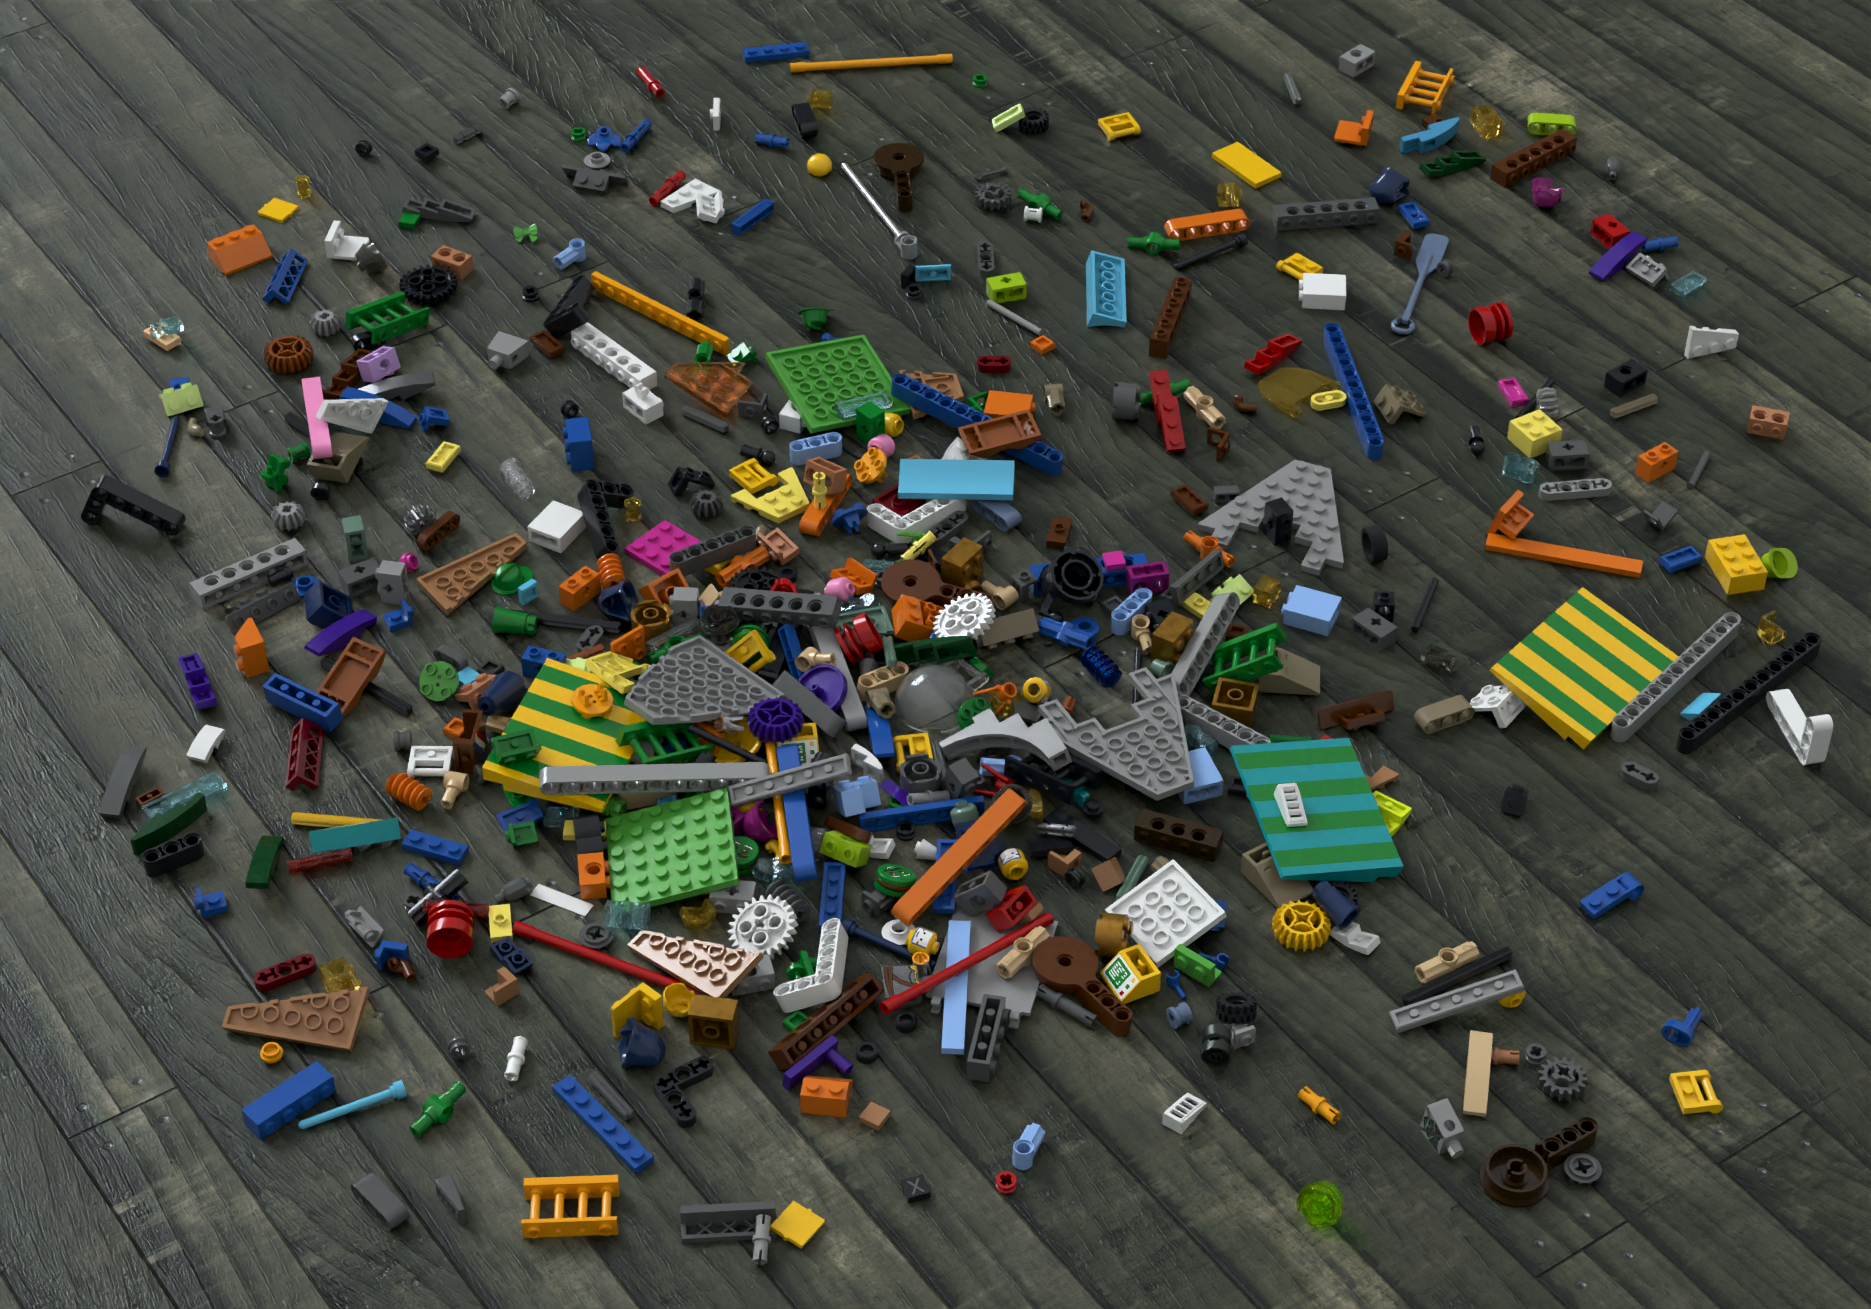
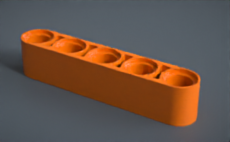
M1233 209L1170 219L1164 224V229L1169 239H1180V241L1245 231L1248 229L1250 221L1242 209Z
M847 473L844 491L838 492L835 495H825L826 507L824 509H821V503H819V509H816L813 499L800 520L799 532L816 537L820 536L834 511H836L850 489L852 483L851 474Z

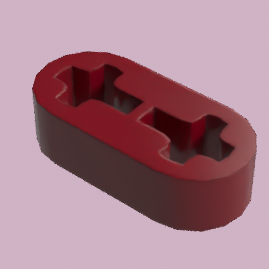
M980 356L977 358V370L982 373H1007L1011 370V359L1007 356Z

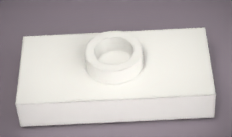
M714 98L713 109H710V119H713V130L720 129V98Z

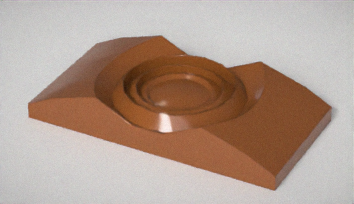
M1029 409L958 427V432L968 454L977 457H992L998 452L1009 448L1023 449L1042 438Z
M353 637L316 693L339 703L344 718L359 704L367 684L377 677L386 655L385 650Z

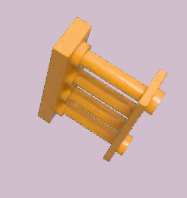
M1415 61L1397 94L1396 108L1402 110L1405 104L1413 103L1432 107L1431 115L1436 114L1437 110L1440 111L1442 101L1450 85L1454 84L1453 68H1450L1447 75L1423 71L1421 69L1422 62ZM1423 77L1437 81H1442L1443 83L1440 84L1426 80H1421V78ZM1422 86V87H1426V88L1436 89V90H1439V91H1438V92H1433V91H1428V90L1419 89V88H1414V87ZM1410 95H1420L1424 97L1434 98V100H1426L1422 98L1412 97Z
M618 1175L524 1178L525 1200H531L530 1219H521L523 1238L618 1235L617 1216H611V1197H620ZM578 1198V1217L563 1218L564 1199ZM588 1198H602L601 1217H587ZM555 1199L554 1218L540 1219V1200Z

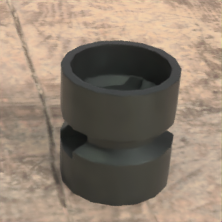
M1211 1024L1204 1028L1201 1059L1206 1065L1222 1067L1229 1063L1232 1032L1227 1026Z

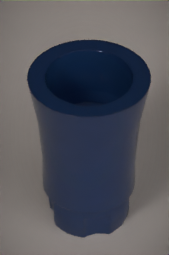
M1326 880L1316 885L1311 892L1317 904L1328 914L1339 930L1349 926L1361 911L1360 907L1352 903Z

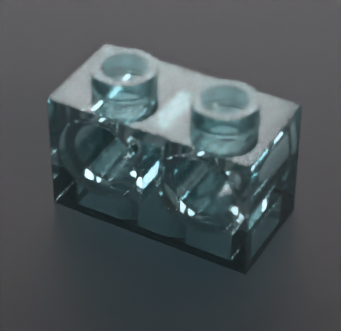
M607 900L604 905L603 927L647 930L650 925L651 903Z

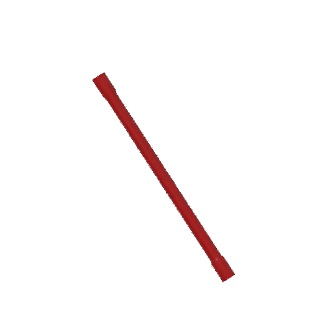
M1049 912L1044 913L1027 925L906 991L881 1002L880 1009L882 1013L888 1015L902 1007L905 1003L1013 945L1018 938H1024L1035 927L1042 926L1046 928L1054 923L1052 914Z
M516 921L512 927V933L534 939L665 988L673 983H683L538 930L520 921ZM685 984L686 988L689 991L693 990L695 992V995H703L702 993Z

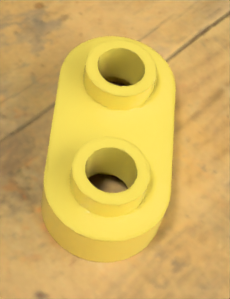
M1340 390L1317 393L1312 395L1310 406L1316 411L1340 408L1346 404L1347 396Z

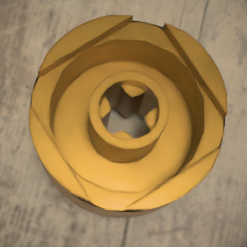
M645 600L639 602L634 610L632 609V630L639 625L644 627L645 646L667 642L672 633L671 610L667 604L664 603L662 605L658 600Z
M1100 912L1099 915L1102 919H1097L1095 929V943L1099 944V950L1095 949V953L1097 956L1114 958L1120 950L1131 947V943H1128L1129 934L1132 935L1134 924L1126 914Z

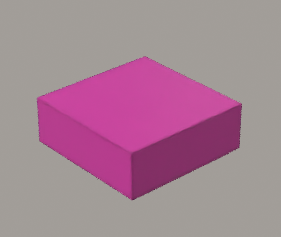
M1122 551L1102 553V560L1106 571L1126 568Z

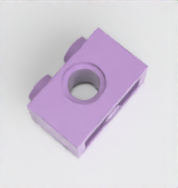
M382 346L356 361L362 380L371 383L381 381L383 377L393 375L397 369L401 368L395 347Z

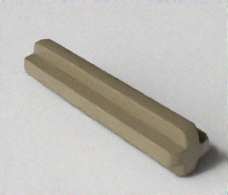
M1652 393L1610 409V416L1613 419H1617L1657 404L1658 396Z

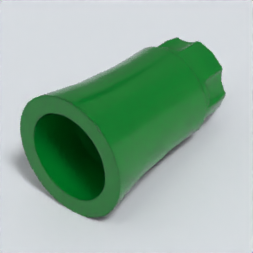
M496 606L492 621V633L534 635L537 629L538 618L537 616L528 615V613L516 612Z

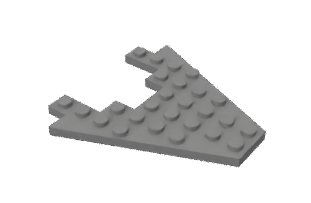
M1293 460L1198 524V530L1211 533V536L1218 539V545L1227 551L1239 528L1258 533L1264 520L1265 503L1282 497L1294 510L1292 529L1298 530L1294 543L1310 547L1301 564L1300 571L1319 576L1325 564L1343 568L1344 559L1330 468Z
M1147 667L1128 673V680L1145 700L1131 704V711L1137 719L1107 730L1102 727L1096 718L1077 724L1057 699L1039 705L1040 714L1044 719L1047 718L1068 752L1081 760L1101 768L1102 771L1156 801L1194 787V778L1173 673L1158 679L1152 675Z

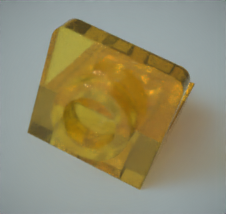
M813 89L807 97V102H809L812 111L815 107L831 109L833 106L832 91Z

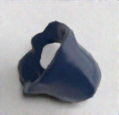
M1386 167L1374 180L1368 191L1371 197H1375L1377 203L1393 204L1409 194L1407 187L1410 185V179L1394 169Z
M625 578L619 584L604 589L598 598V605L600 610L607 616L618 617L631 622V611L636 608L638 599L632 582Z
M630 1017L626 1025L620 1030L622 1038L618 1043V1051L622 1060L621 1068L625 1069L631 1066L654 1067L658 1065L665 1057V1043L655 1031L643 1026L635 1018Z

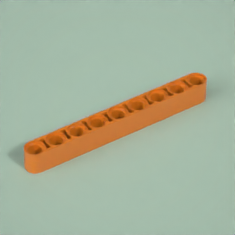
M1007 789L901 897L892 908L891 914L909 927L1022 811L1027 801L1012 789Z

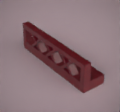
M302 718L291 729L285 787L292 791L300 783L315 790L319 783L324 728L305 718ZM309 729L316 732V737H313ZM308 743H311L315 751L310 749ZM306 758H310V760L313 763V766L309 764ZM305 772H308L312 780L304 776Z

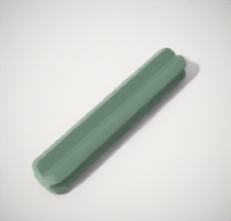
M884 636L882 643L886 665L889 668L891 666L896 667L897 658L893 639L891 636L887 638Z
M1139 855L1116 895V901L1136 887L1148 865L1149 858L1147 856Z

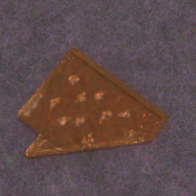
M675 362L664 375L665 379L723 417L730 413L753 384L751 380L740 374V371L744 368V362Z

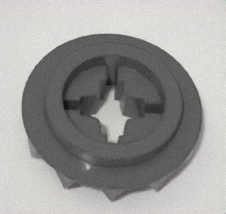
M593 922L585 925L580 930L579 942H581L582 946L590 949L597 948L600 951L601 947L608 948L609 943H613L614 933L609 925ZM600 933V938L593 940Z
M1576 1153L1569 1156L1565 1160L1563 1167L1565 1176H1569L1571 1182H1579V1185L1587 1183L1590 1186L1593 1181L1598 1182L1602 1172L1599 1161L1593 1156L1584 1153ZM1580 1167L1583 1170H1587L1586 1174L1582 1171H1578V1168Z

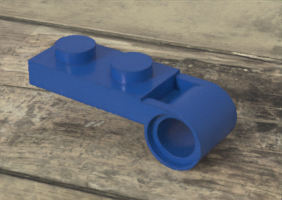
M1625 872L1582 899L1580 906L1593 919H1596L1626 898L1635 900L1640 897L1644 891V886L1630 872Z

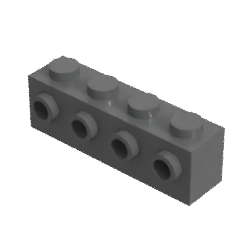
M989 994L983 995L967 1059V1079L989 1082L991 1073L995 1074L997 1060H995V1056L999 1057L1001 1051L999 1039H1004L1005 1026H1003V1023H1007L1009 1018V1010L1006 1009V997Z

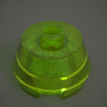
M1321 1180L1306 1184L1300 1190L1297 1198L1298 1211L1301 1210L1308 1219V1224L1323 1228L1339 1220L1342 1213L1344 1196L1341 1189L1331 1181Z

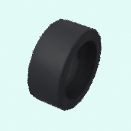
M1379 524L1364 527L1361 532V542L1366 559L1370 563L1386 560L1388 557V542L1383 528Z

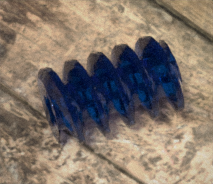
M1091 645L1083 652L1081 665L1103 687H1111L1120 680L1122 672L1119 670V666L1098 645Z

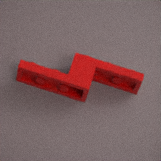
M1168 369L1149 371L1148 375L1157 426L1162 425L1166 453L1185 451L1186 447L1177 396H1172Z

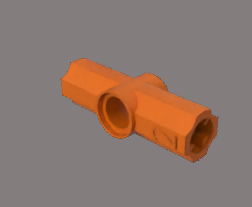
M760 546L745 556L736 555L731 560L729 566L715 574V579L722 588L728 587L731 577H734L736 572L740 573L741 569L747 571V567L754 570L755 566L759 567L769 561L770 554L765 547Z

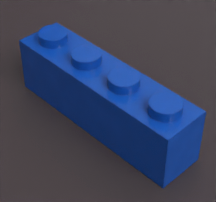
M274 673L262 686L268 703L301 719L305 718L330 733L343 720L339 703L277 673Z
M318 1061L314 1062L241 1109L244 1124L260 1140L334 1093L336 1088L333 1075Z

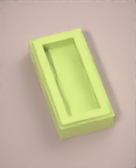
M1017 104L994 117L992 123L995 131L999 132L1026 117L1023 106Z

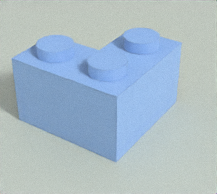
M861 776L857 778L858 781L850 782L849 780L837 782V786H832L836 811L848 817L866 813L865 808L881 805L877 780L870 778V776Z

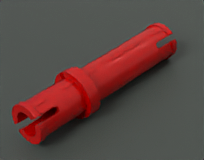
M640 66L641 69L638 67L636 74L645 82L648 90L653 92L657 98L663 97L665 90L660 86V82L654 79L644 66Z
M678 170L675 175L669 177L666 183L649 198V203L654 207L658 206L661 200L676 190L679 184L685 180V173Z

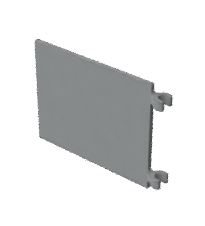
M956 904L955 914H953L951 919L971 921L969 956L1028 923L1022 925L1016 923L1011 928L997 932L985 915L990 909L969 917L958 904ZM1054 921L1052 925L1045 928L1048 934H1050V938L1055 937L1058 921ZM948 930L932 976L946 969ZM1013 944L968 969L967 1005L981 1007L984 994L1006 997V1009L1010 1013L1009 1028L1018 1029L1021 1016H1030L1040 982L1036 977L1032 964L1028 967H1022L1012 978L1005 979L1000 976L996 970V964L1014 948ZM945 982L926 992V997L932 998L931 1013L940 1014L945 996Z

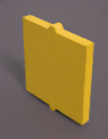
M273 198L270 202L264 204V207L257 214L283 223L287 218L292 217V214L299 209V206Z
M793 1200L770 1225V1230L782 1236L784 1241L788 1240L802 1249L825 1224V1220L813 1213L810 1208L807 1209Z

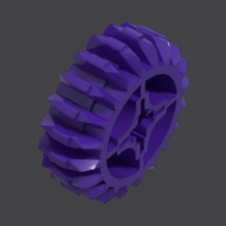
M777 696L775 699L768 697L767 700L760 699L759 703H754V707L750 708L747 718L748 728L752 732L753 737H758L759 741L765 740L766 744L769 742L774 744L776 742L784 743L785 740L791 741L792 737L796 738L798 733H801L804 724L803 712L798 704L793 703L792 700L786 701L785 697L778 699Z

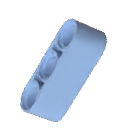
M830 432L792 441L789 445L790 462L794 465H804L806 460L818 456L823 459L840 456L842 454L841 434Z
M1137 589L1112 612V633L1124 635L1131 630L1133 617L1138 614L1143 615L1146 603L1152 602V592L1149 589Z

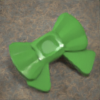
M536 224L522 229L514 227L513 232L518 243L522 242L524 236H529L532 243L538 240Z

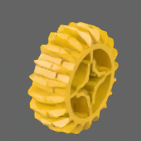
M1290 900L1288 905L1282 904L1281 908H1277L1272 920V930L1275 939L1279 940L1280 945L1286 944L1287 949L1292 947L1295 949V952L1298 949H1302L1305 953L1307 949L1313 951L1315 947L1321 948V945L1326 943L1331 934V919L1321 907L1317 908L1316 903L1309 904L1308 900L1305 903L1300 900L1294 903Z

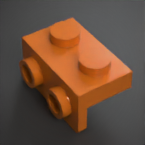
M853 558L847 559L844 568L832 569L830 577L833 579L840 577L848 578L854 584V595L873 592L878 577L876 573Z

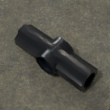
M694 278L690 281L687 292L686 317L696 322L702 319L704 309L705 281H702L701 278Z
M455 869L439 884L433 883L429 885L424 891V897L410 908L407 914L420 926L428 919V912L433 905L444 900H452V897L469 882L458 869Z

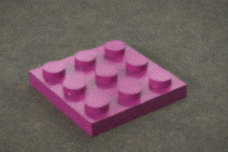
M664 520L629 544L624 550L627 556L662 576L670 572V554L702 541Z

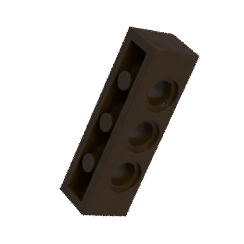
M1143 808L1135 823L1134 840L1215 862L1223 845L1224 830Z

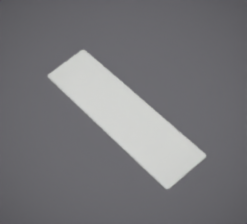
M538 884L530 894L533 897L586 916L594 906L541 884Z

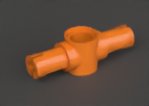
M1191 530L1185 533L1183 540L1200 552L1202 560L1217 549L1222 550L1223 561L1226 567L1230 568L1235 563V557L1223 551V548L1218 545L1219 541L1216 537H1200Z

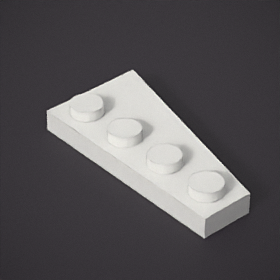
M385 398L324 400L316 417L322 421L372 434L388 401Z

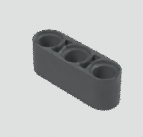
M369 1173L351 1185L355 1198L387 1231H391L410 1218L406 1206L375 1174Z

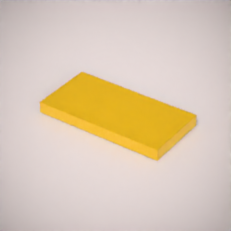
M1235 142L1212 153V158L1255 189L1281 178L1282 172L1239 142Z

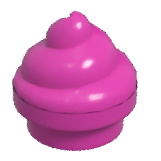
M405 553L398 561L406 563L407 572H413L418 567V559L415 554Z

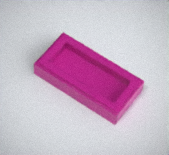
M1516 378L1498 381L1497 386L1511 408L1524 406L1529 402V398Z

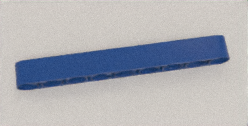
M797 743L777 747L780 772L802 766ZM805 788L783 794L796 883L818 878Z

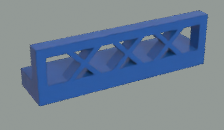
M290 248L281 258L262 299L268 303L275 296L281 302L287 304L308 260ZM294 258L301 262V265H297ZM289 269H293L296 275H292ZM284 279H288L291 285H287ZM279 290H284L286 297Z

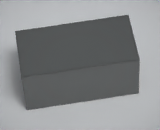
M1238 485L1214 486L1213 496L1215 503H1226L1234 500L1239 496Z

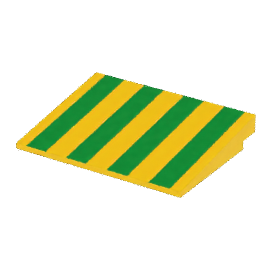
M1582 587L1491 667L1489 671L1564 740L1570 737L1584 750L1612 724L1613 718L1679 656Z
M547 658L502 735L533 728L537 745H541V751L533 759L525 760L524 757L517 759L512 764H505V762H497L493 749L482 766L483 779L503 784V788L506 791L602 813L612 794L545 795L540 791L539 772L542 768L548 766L629 765L635 751L631 745L618 746L615 740L619 729L622 726L646 720L624 705L625 697L628 693L621 694L596 674ZM603 682L604 688H607L613 697L612 711L602 716L592 717L591 719L583 718L581 713L572 705L573 692L582 685H598V683Z

